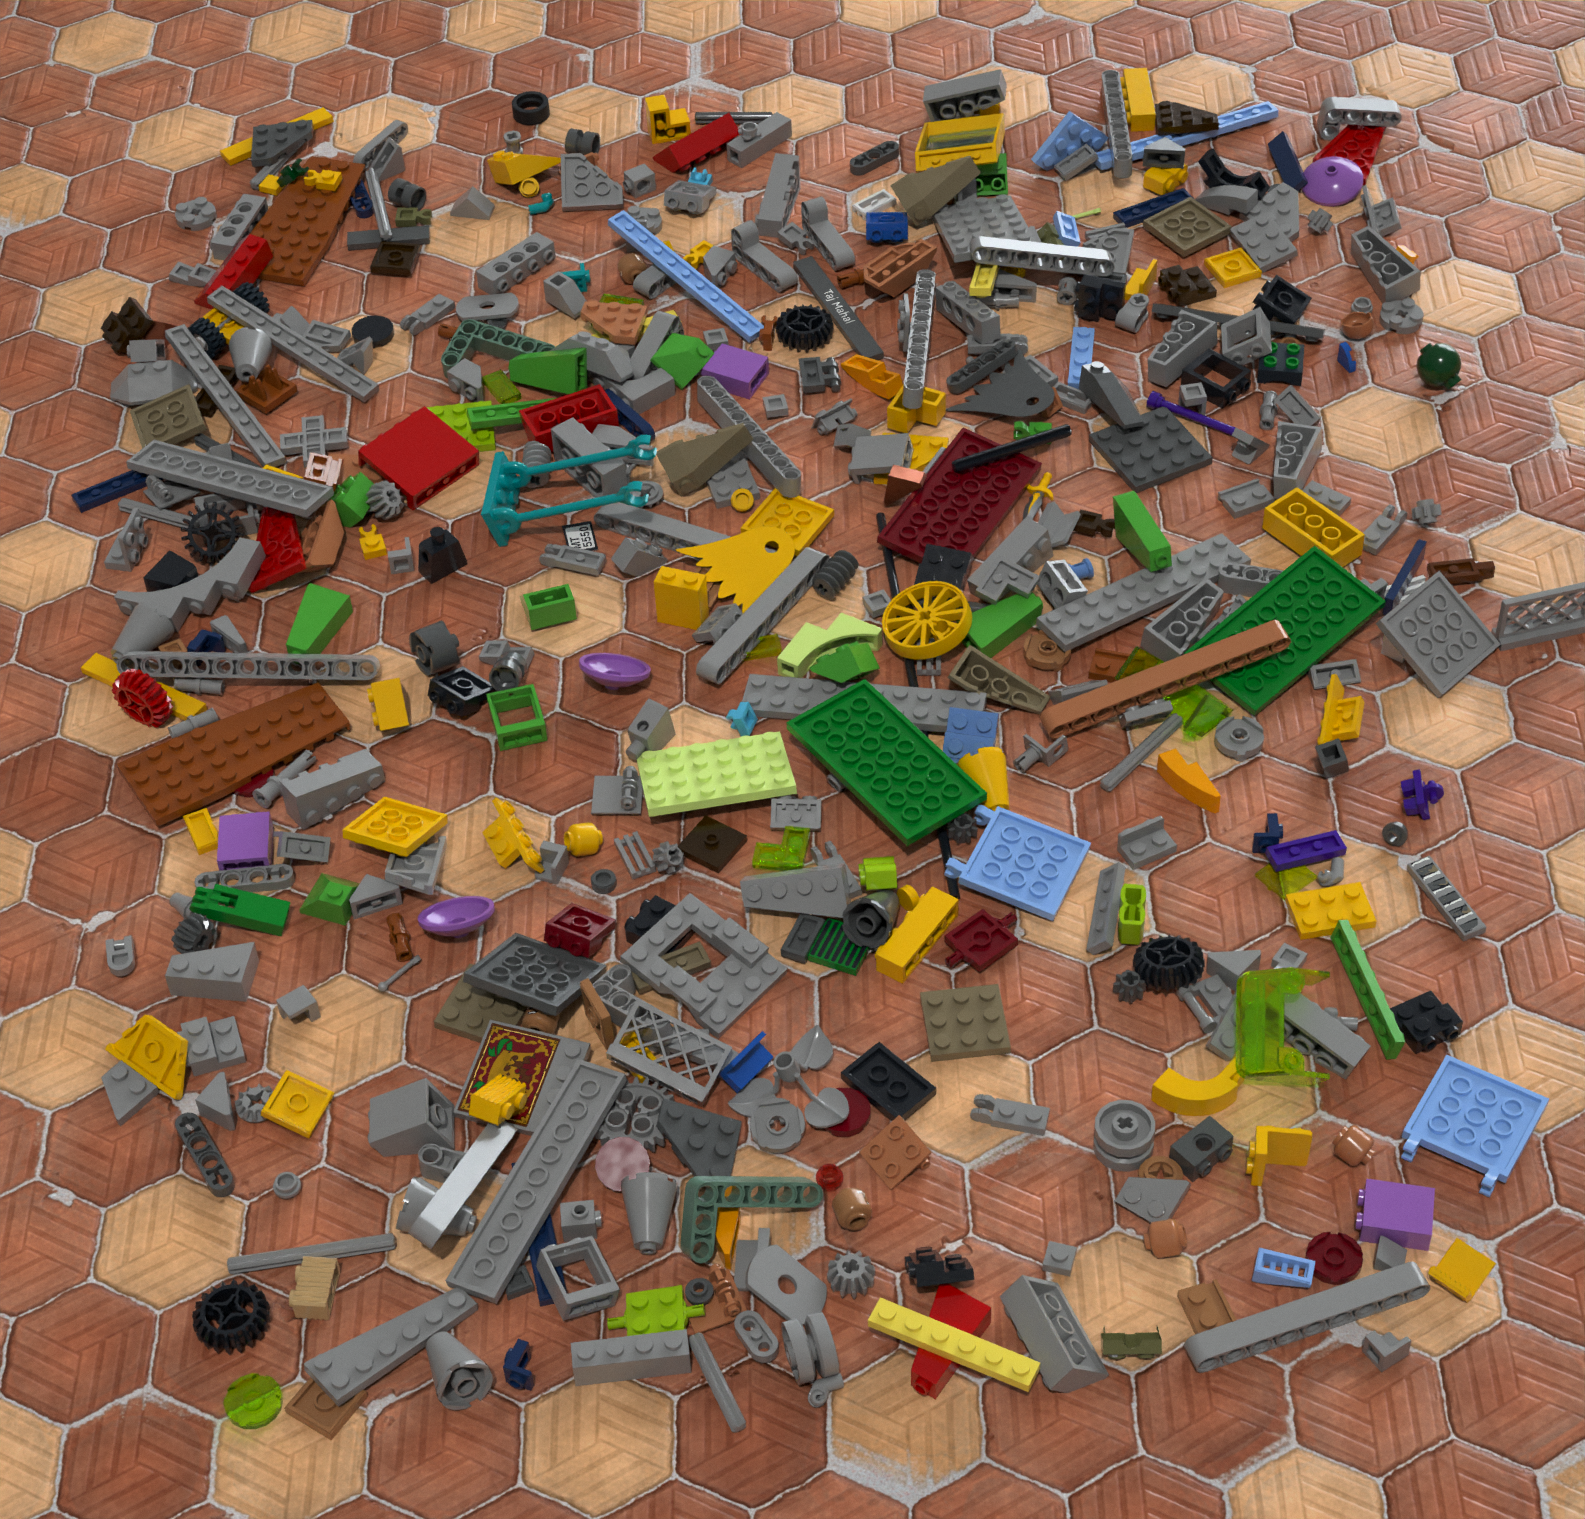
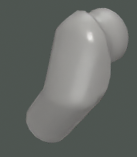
M1335 857L1332 859L1331 871L1325 869L1324 874L1322 871L1318 873L1317 878L1320 885L1331 887L1343 880L1344 860L1342 858Z

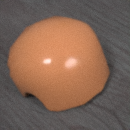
M1352 312L1341 319V329L1344 335L1350 339L1367 337L1374 325L1370 312L1367 314L1364 312Z

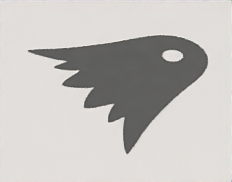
M1018 349V354L1014 359V366L1005 364L1006 374L991 372L989 376L992 384H981L973 387L980 395L965 397L964 399L970 402L949 407L946 411H978L1025 417L1038 414L1047 409L1052 404L1055 394L1052 387L1031 368L1021 350ZM1037 397L1039 399V402L1035 405L1026 404L1029 398Z

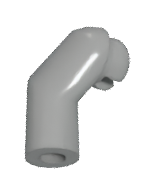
M1326 1007L1324 1009L1330 1016L1341 1021L1346 1028L1351 1031H1357V1017L1338 1016V1010L1333 1007Z
M841 1374L814 1381L808 1393L810 1405L821 1407L826 1402L830 1391L844 1388Z

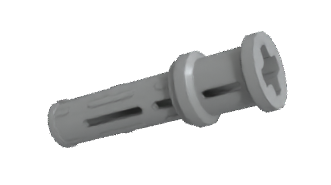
M305 750L277 776H270L263 787L253 791L252 795L255 801L261 807L268 808L272 800L277 796H282L279 780L297 778L298 773L305 771L316 762L315 756L311 759L309 758L313 753Z

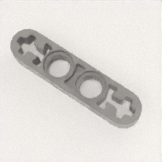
M400 120L393 121L355 154L353 163L365 164L366 170H368L388 137L392 138L397 144L406 137L408 133L407 123Z
M276 864L204 872L195 878L194 883L196 888L204 887L213 890L215 884L220 882L223 886L254 893L289 888L294 884L295 877L290 865ZM256 876L264 877L260 882H251ZM230 879L239 880L235 885L226 884Z

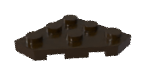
M1162 101L1159 104H1155L1158 136L1219 130L1218 116L1215 113L1170 101Z

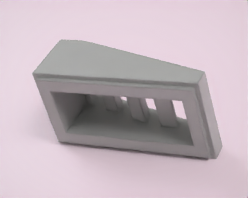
M224 615L210 622L212 632L222 635L226 648L233 653H248L245 641L228 616Z

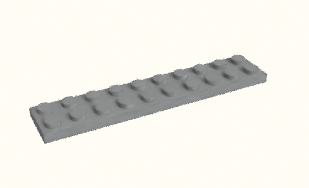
M157 440L150 442L126 461L128 469L138 471L139 473L155 475L158 478L241 499L301 517H309L334 495L333 487Z
M1221 533L1171 556L1172 566L1153 572L1144 568L1037 617L1036 625L1066 652L1180 599L1205 578L1212 583L1217 582L1221 564L1232 562L1250 565L1251 559Z
M749 674L742 702L750 703L756 717L792 720L857 682L840 683L833 680ZM871 684L919 730L946 732L950 707L985 711L987 693L982 692L979 695L976 692Z
M577 1059L445 1280L448 1287L459 1288L470 1295L497 1304L626 1083L627 1078L624 1073Z

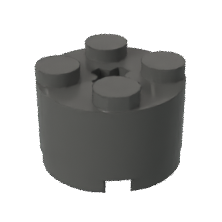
M441 620L425 626L409 635L411 652L417 653L419 659L415 660V662L425 675H433L460 664L456 649L459 647L458 638L455 634H450L444 621Z

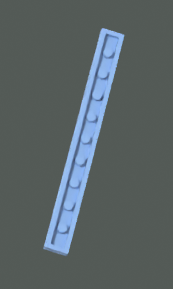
M1267 101L1218 116L1219 130L1160 136L1157 134L1130 142L1132 161L1143 159L1144 147L1161 138L1167 137L1182 147L1210 137H1216L1220 134L1233 132L1243 127H1250L1253 124L1267 122L1270 119L1277 118L1279 110ZM1110 149L1097 152L1099 159L1093 163L1100 170H1107L1113 167Z
M623 210L608 219V226L745 340L750 343L759 337L760 329H764V325Z

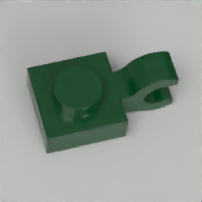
M301 158L296 159L292 167L287 165L280 171L281 176L276 182L281 187L293 182L296 177L305 175L309 170L308 167L302 168L299 165L302 161Z

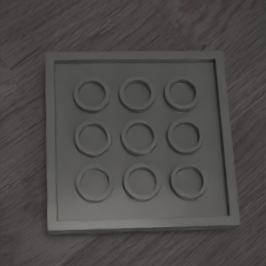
M1160 407L1142 414L1143 426L1124 429L1119 424H1115L1089 434V442L1132 491L1136 493L1211 465L1213 457L1166 407Z
M515 933L464 972L463 982L472 985L476 989L494 993L500 998H508L519 1002L522 1006L538 1009L544 1014L557 1016L581 996L580 981L589 978L593 984L606 973L607 965L582 956H574L566 950L557 947L553 948L541 941Z

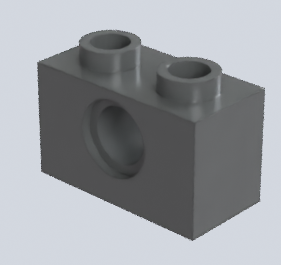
M1208 1116L1170 1146L1169 1158L1176 1161L1180 1165L1183 1174L1190 1181L1194 1182L1200 1176L1205 1177L1208 1175L1213 1166L1219 1161L1223 1162L1230 1157L1233 1151L1234 1136L1211 1116Z

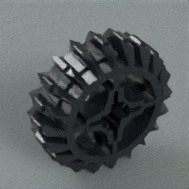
M802 304L800 307L794 305L793 309L787 308L786 312H781V316L777 320L776 333L779 342H782L784 347L789 346L790 350L797 349L798 352L800 350L807 352L812 349L816 351L817 347L823 348L824 344H829V340L832 339L834 324L832 323L831 315L826 312V309L821 310L819 306L812 307V304L809 306Z
M204 502L205 510L201 511L200 507L196 505L195 509L198 512L196 515L191 511L188 512V515L192 517L191 521L183 519V522L189 526L188 528L181 527L182 532H188V536L181 537V540L190 541L184 547L185 549L194 548L190 553L191 556H195L199 552V561H202L205 555L208 556L207 563H211L212 557L216 556V561L219 563L221 561L220 555L223 554L225 557L227 555L226 552L231 551L233 544L235 545L237 542L235 541L236 537L243 538L242 533H236V530L242 529L243 525L235 526L234 522L240 518L239 516L230 517L234 512L233 509L225 513V504H222L220 510L216 509L217 502H213L212 509H209L208 503ZM210 514L209 524L206 527H194L200 517ZM217 514L229 522L231 531L218 528ZM212 521H214L215 531L219 530V533L225 534L214 535L210 545L211 539L208 538L209 535L206 536V533L200 531L210 530ZM193 534L206 537L207 551L201 549L195 543ZM231 538L223 549L214 552L217 539Z
M1169 934L1168 937L1159 935L1157 939L1149 938V942H1142L1141 947L1136 948L1133 967L1134 971L1139 974L1140 980H1145L1147 988L1155 987L1157 991L1166 989L1167 992L1170 989L1179 991L1180 987L1188 988L1189 983L1195 984L1197 979L1202 978L1205 960L1202 948L1198 947L1197 942H1191L1190 938L1182 939L1181 935L1171 937Z
M233 1279L230 1285H226L222 1281L221 1287L216 1289L211 1286V1293H202V1301L196 1302V1310L192 1312L193 1329L198 1340L201 1343L204 1342L208 1350L214 1348L217 1353H220L225 1349L226 1353L230 1355L232 1349L237 1348L241 1353L243 1346L247 1345L252 1348V1340L261 1341V1332H267V1323L271 1319L269 1302L266 1301L265 1294L259 1291L255 1284L249 1286L244 1280L238 1285L237 1281ZM244 1306H250L253 1309V1312L248 1313L246 1309H244ZM211 1320L219 1324L218 1329L210 1325Z

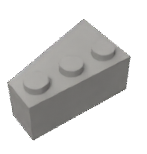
M255 942L172 955L165 974L170 994L173 996L247 1002L259 964Z

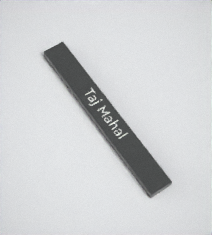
M810 256L794 261L793 268L823 309H826V312L831 315L832 321L856 354L875 360L883 359L884 352L815 259Z

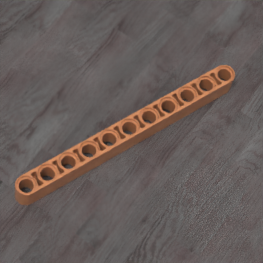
M1272 620L1048 707L1041 712L1039 718L1049 737L1058 739L1062 735L1066 736L1125 713V710L1129 707L1143 706L1281 652L1290 645L1291 639L1280 621Z

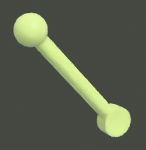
M1096 208L1094 210L1072 216L1075 217V219L1092 214L1101 213V209Z

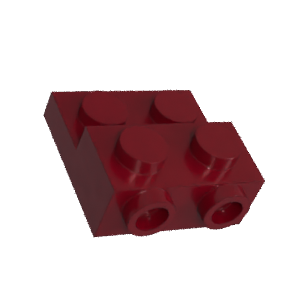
M571 903L546 922L544 941L553 948L569 950L574 956L589 958L601 948L602 938L615 929L616 919Z

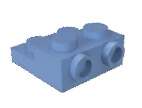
M950 707L943 752L955 763H958L969 752L973 756L978 754L977 749L995 747L999 713Z

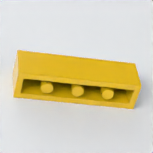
M1147 68L1123 69V77H1120L1126 119L1127 124L1130 125V131H1155L1156 113Z
M933 886L926 894H922L917 906L912 911L907 912L902 924L898 928L892 930L888 941L878 947L875 953L876 971L903 984L958 917L959 899Z

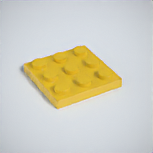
M774 488L740 529L741 533L764 526L780 528L793 539L795 545L794 555L798 556L806 547L810 546L834 517V509L801 496L785 497ZM774 541L766 543L774 548H779L778 544Z
M384 796L342 829L343 838L354 841L357 844L374 847L377 850H385L398 856L407 857L448 823V817L444 813Z

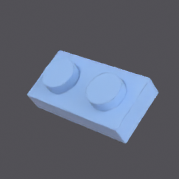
M1056 211L1053 221L1059 234L1058 239L1062 240L1063 245L1078 247L1081 242L1075 217Z

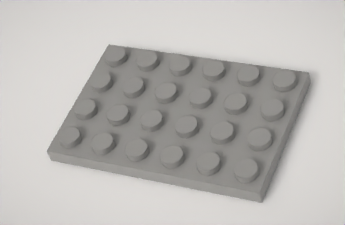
M1001 194L996 196V198L988 199L981 197L976 199V201L968 202L961 200L957 201L956 204H945L931 216L954 263L973 260L969 244L973 238L978 236L1036 242L1010 195ZM979 248L976 251H982L984 248ZM1004 250L998 251L997 253L1001 254L1004 252Z

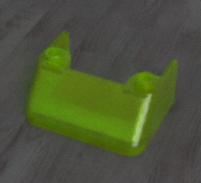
M1136 646L1115 676V679H1123L1165 661ZM1198 684L1164 697V701H1171L1173 711L1170 715L1177 713L1178 716H1181L1183 718L1182 724L1184 725L1183 731L1193 738H1196L1197 735L1203 737L1215 728L1219 722L1229 717L1233 711L1230 706Z
M1287 967L1248 971L1238 978L1236 990V1070L1241 1077L1248 1080L1313 1086L1330 1079V1074L1304 1071V1057L1301 1052L1295 1048L1284 1047L1285 994L1295 995L1302 991L1304 985L1312 986L1329 978L1330 972Z

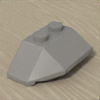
M578 332V334L550 350L584 347L587 348V370L618 382H623L633 376V369L627 350L610 343L607 339L591 336L588 332Z
M173 360L128 364L111 382L110 398L112 401H118L127 405L145 404L190 384L195 393L198 390V380L189 369Z

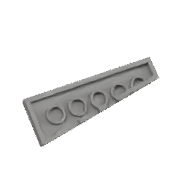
M454 1288L306 1361L303 1364L304 1370L339 1407L423 1349L432 1335L438 1332L449 1331L478 1310L477 1303L465 1291Z

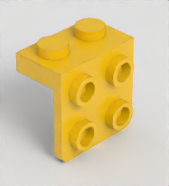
M1269 1125L1256 1126L1254 1141H1249L1248 1157L1246 1158V1174H1251L1250 1185L1262 1186L1266 1164L1306 1166L1312 1142V1132L1301 1128H1278Z

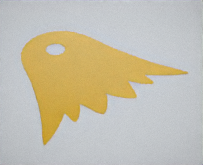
M764 526L713 543L676 549V551L685 555L703 558L696 563V566H712L705 574L706 581H723L719 588L718 598H725L736 593L733 604L736 603L739 606L743 603L742 613H744L790 565L794 557L795 545L793 539L784 530L777 527ZM774 541L778 544L779 548L776 552L769 553L765 550L766 543Z

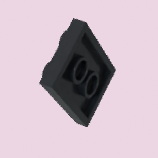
M880 1042L841 1071V1079L865 1095L872 1105L892 1121L898 1115L906 1120L936 1095V1087Z

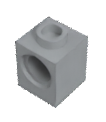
M645 164L624 171L623 187L625 191L629 192L634 198L655 191V173Z

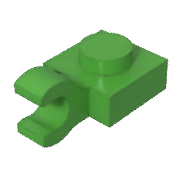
M1016 421L1014 422V430L1020 431H1013V439L1019 440L1052 429V423L1029 422V426H1027L1024 422Z

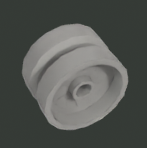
M1117 1100L1109 1102L1102 1107L1095 1117L1093 1150L1097 1159L1105 1167L1115 1171L1130 1172L1139 1169L1140 1165L1153 1155L1155 1120L1152 1113L1144 1105L1132 1100Z
M821 1311L806 1316L805 1329L796 1318L781 1323L785 1353L798 1385L813 1382L816 1375L815 1367L823 1378L839 1373L834 1340L828 1322Z

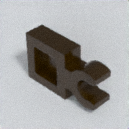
M1080 509L1079 513L1081 515L1073 531L1092 536L1100 532L1105 537H1112L1113 529H1115L1114 519L1103 520L1102 514Z

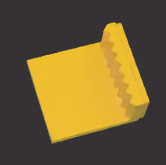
M1456 1238L1437 1267H1430L1428 1275L1435 1282L1468 1303L1496 1263L1459 1238Z

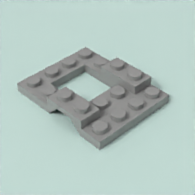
M691 893L620 956L622 964L628 965L631 971L659 993L672 994L684 1003L697 1023L703 1028L709 1029V1032L717 1039L787 974L788 970L787 967L768 953V946L730 917L727 920L723 919ZM691 929L727 956L701 983L677 965L673 968L660 958Z

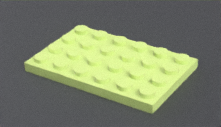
M780 731L766 732L753 736L745 735L728 740L719 739L715 742L702 744L694 743L689 746L670 747L664 750L645 751L636 760L649 817L797 794L796 783Z

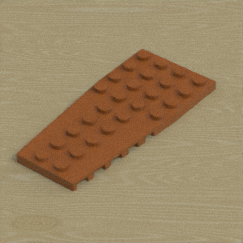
M313 156L307 160L302 168L308 167L309 170H315L317 173H321L322 170L341 172L343 179L336 191L317 189L316 185H305L304 177H308V171L305 175L296 177L293 182L288 184L250 233L267 239L273 254V258L257 279L299 286L306 285L328 250L337 232L336 226L341 224L343 220L342 214L349 208L350 198L355 196V188L357 185H360L361 176L366 171L365 164Z
M315 683L219 721L195 728L190 732L150 748L116 765L119 773L155 825L159 827L234 792L236 789L252 781V776L260 772L265 774L272 770L273 765L281 761L287 764L293 760L292 755L303 749L304 751H311L314 749V743L322 739L328 742L334 739L333 733L343 728L349 731L351 726L347 717L320 683Z

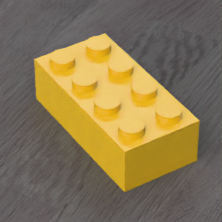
M1298 487L1264 508L1262 528L1301 556L1315 545L1336 563L1344 567L1362 555L1365 534Z

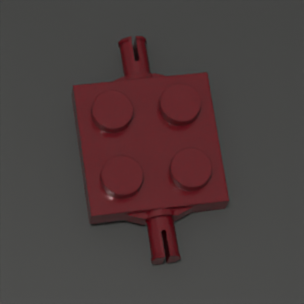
M981 909L944 935V942L955 951L945 958L946 964L949 967H953L959 961L964 960L978 972L987 968L1018 946V938L1007 928L1017 921L1016 915L1010 912L1002 919H998L988 914L984 909Z

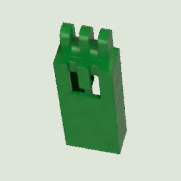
M215 884L213 890L197 887L192 899L193 903H191L189 909L193 913L206 915V918L282 936L291 902Z

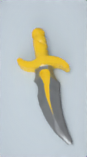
M1050 472L1044 473L1038 486L1028 485L1027 491L1032 496L1029 497V502L1024 508L1023 520L1026 516L1033 520L1037 510L1043 503V497H1048L1051 501L1054 499L1053 493L1047 488L1052 479Z

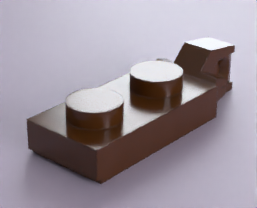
M1474 558L1429 563L1427 564V572L1430 578L1440 571L1450 584L1493 578L1495 565L1493 561L1479 562L1475 561Z

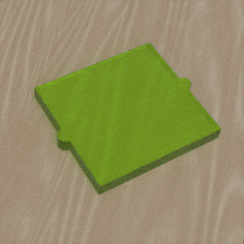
M1269 863L1255 873V877L1267 886V890H1272L1284 901L1286 894L1297 893L1317 879V875L1304 865L1275 872L1273 866Z

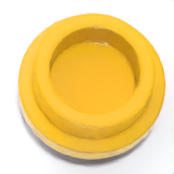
M529 177L520 182L519 190L527 198L534 197L539 192V183L536 179Z

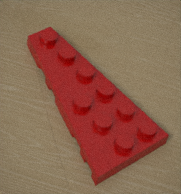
M1347 125L1313 158V162L1332 156L1347 158L1360 167L1363 173V185H1366L1386 127Z
M263 506L256 541L261 543L266 557L248 588L251 593L265 589L271 584L283 581L287 577L307 569L295 514Z

